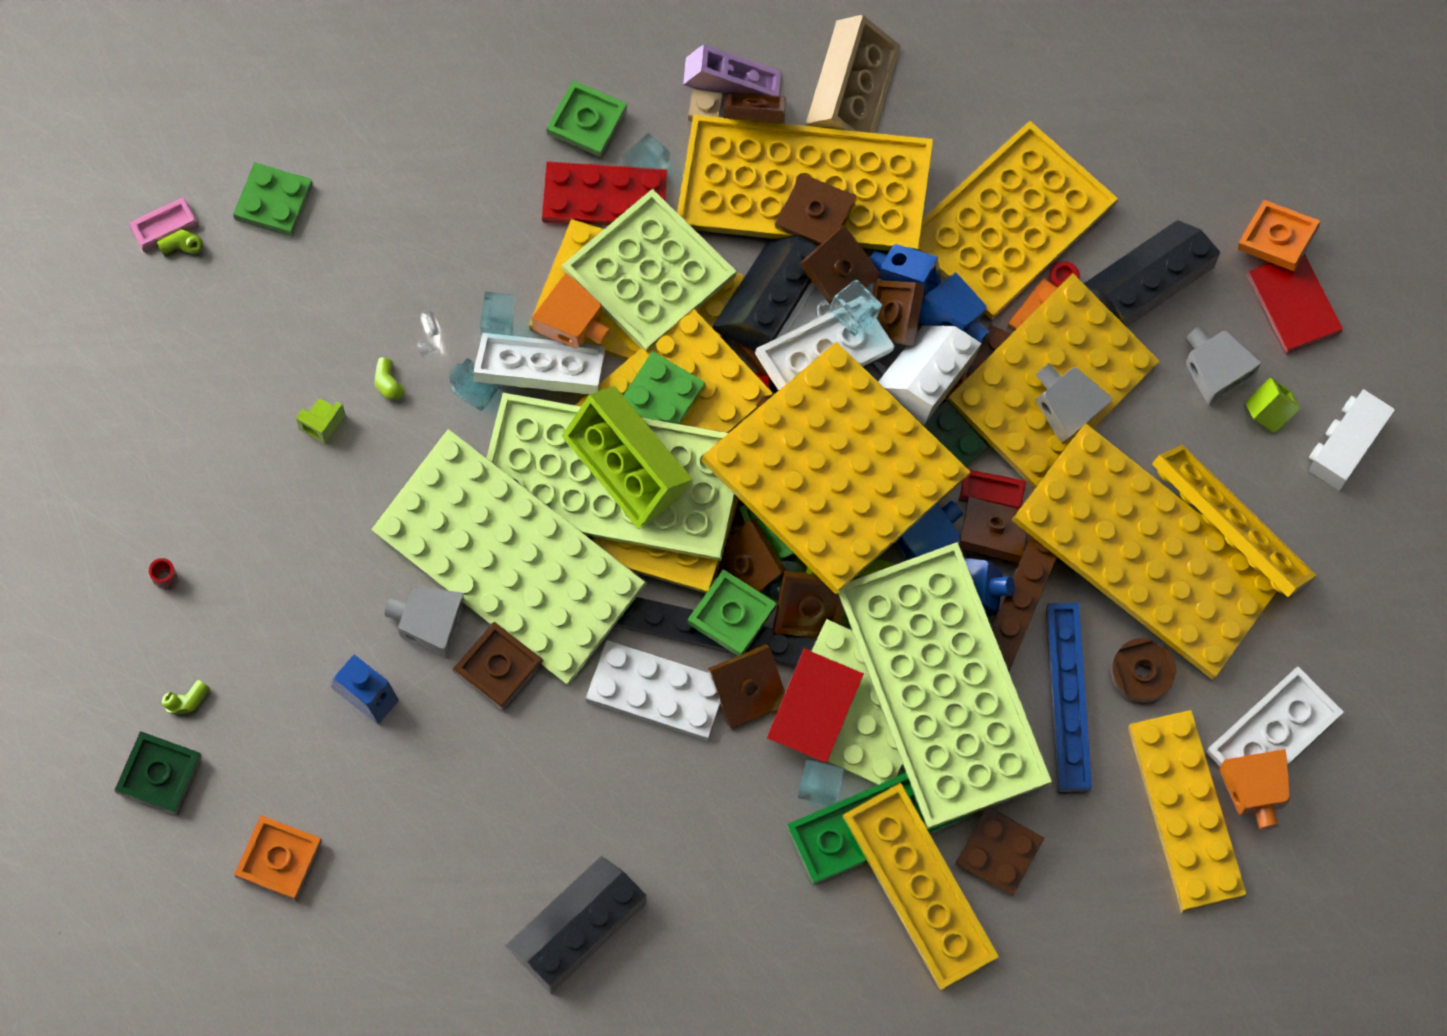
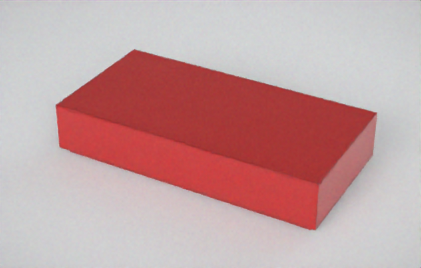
M968 469L970 474L962 481L958 501L967 502L969 497L1015 509L1022 507L1026 487L1025 480Z

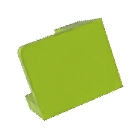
M1270 377L1246 401L1252 418L1273 433H1276L1300 409L1293 392L1273 377Z
M319 398L310 411L302 408L296 416L299 430L326 444L346 414L342 403L337 401L333 406Z

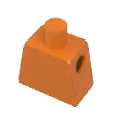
M567 273L563 275L532 316L533 331L575 349L580 348L587 337L602 345L611 329L599 322L603 316L601 303Z
M1281 749L1225 759L1219 769L1238 814L1243 816L1256 813L1260 830H1268L1279 826L1275 810L1284 808L1290 799L1286 750Z

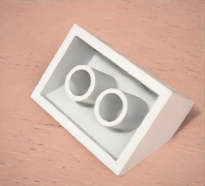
M922 326L916 333L914 346H906L878 382L920 423L925 425L973 363L981 343L956 326Z

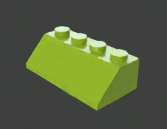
M615 386L589 394L561 435L638 529L643 528L677 501L693 480Z

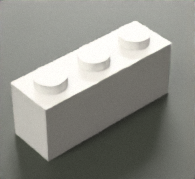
M1364 389L1357 398L1351 396L1341 410L1346 415L1341 422L1335 419L1325 433L1330 438L1325 445L1319 442L1309 456L1313 463L1308 471L1340 491L1395 409Z

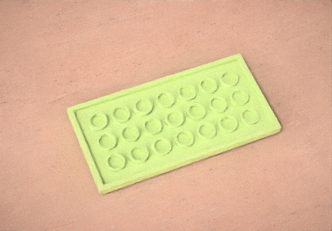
M508 393L502 394L487 459L579 531L590 537L721 561L736 495L701 459L709 449L728 433L642 418L693 480L677 501L643 528L638 529L561 436L581 408L580 406Z
M449 429L371 529L448 591L463 593V603L490 624L495 621L544 660L541 664L568 685L647 584Z
M958 542L853 580L838 592L928 829L1052 783Z

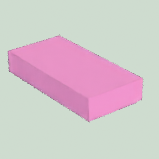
M184 197L129 223L143 252L157 246V241L179 230L189 231L199 226Z

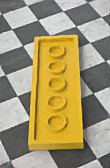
M1183 444L1160 454L1152 462V465L1157 469L1158 475L1164 481L1172 483L1180 491L1181 498L1188 504L1194 505L1202 513L1203 519L1209 525L1217 527L1225 535L1226 542L1231 547L1239 549L1248 558V563L1255 570L1262 571L1271 580L1270 583L1276 591L1289 597L1310 584L1317 576Z
M1184 711L1129 724V734L1181 912L1244 898L1247 894L1192 711Z
M901 783L843 815L844 820L940 990L999 957Z

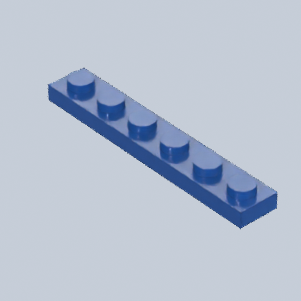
M1047 603L1046 617L1058 792L1091 791L1092 779L1079 603Z

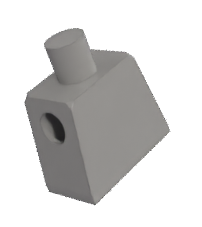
M1200 326L1186 337L1195 348L1190 352L1186 365L1208 405H1211L1254 377L1261 365L1259 360L1227 331H1222L1210 338Z
M1049 363L1035 375L1047 388L1045 392L1035 399L1036 403L1061 443L1072 436L1113 400L1110 395L1075 367L1061 377Z
M413 587L410 590L407 602L389 598L385 609V616L400 620L398 631L401 638L440 657L447 658L465 605L463 603L464 595L456 591Z

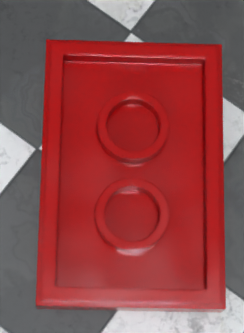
M1305 253L1295 271L1273 263L1248 271L1247 277L1286 354L1342 332L1343 328Z
M804 649L766 739L827 764L864 673Z

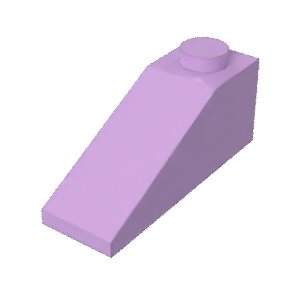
M703 44L686 58L683 85L700 90L720 92L723 95H726L728 92L779 96L781 71Z

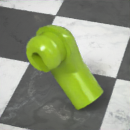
M179 230L157 241V245L163 255L176 249L195 254L203 248V240L197 234Z
M379 358L374 385L385 398L400 400L404 396L405 388L402 384H397V381L391 376L394 361L389 358Z
M197 680L187 694L177 695L173 692L165 694L162 698V705L168 713L173 715L191 713L197 709L208 694L210 687Z

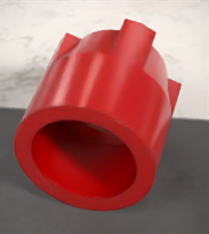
M158 558L149 566L148 572L153 583L164 587L165 590L171 589L170 585L173 584L175 578H178L172 562L166 558ZM161 573H169L168 577L159 579Z

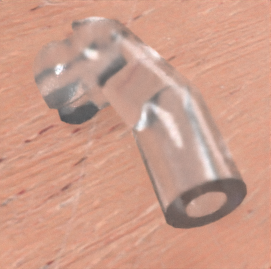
M428 311L420 316L427 340L419 341L417 344L419 354L423 358L430 355L432 357L435 356L439 351L441 331L435 314Z

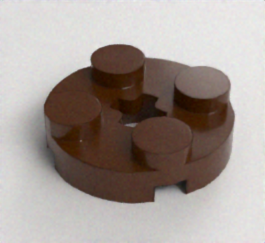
M1137 638L1123 644L1114 656L1111 666L1113 684L1124 699L1129 702L1150 703L1161 699L1171 689L1176 675V663L1171 652L1166 647H1161L1153 643V640L1147 638ZM1143 663L1145 668H1151L1152 672L1148 673V678H1143L1141 675L1136 674L1135 671L1138 670V664Z

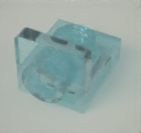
M466 358L462 364L458 363L449 375L451 392L482 412L500 387L499 384L473 382L475 367L473 361Z

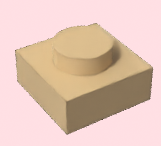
M693 88L688 121L693 120V115L719 117L723 93Z

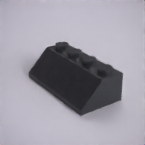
M1176 220L1083 284L1128 327L1212 270L1221 252L1202 229Z
M801 236L768 240L713 324L712 328L714 331L755 352L758 347L775 340L812 281L799 263L819 245Z
M600 856L511 939L505 947L551 994L647 904V895L623 870L603 856Z

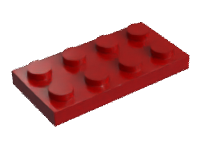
M546 161L542 222L569 224L571 219L589 225L609 226L652 189L665 201L667 169Z

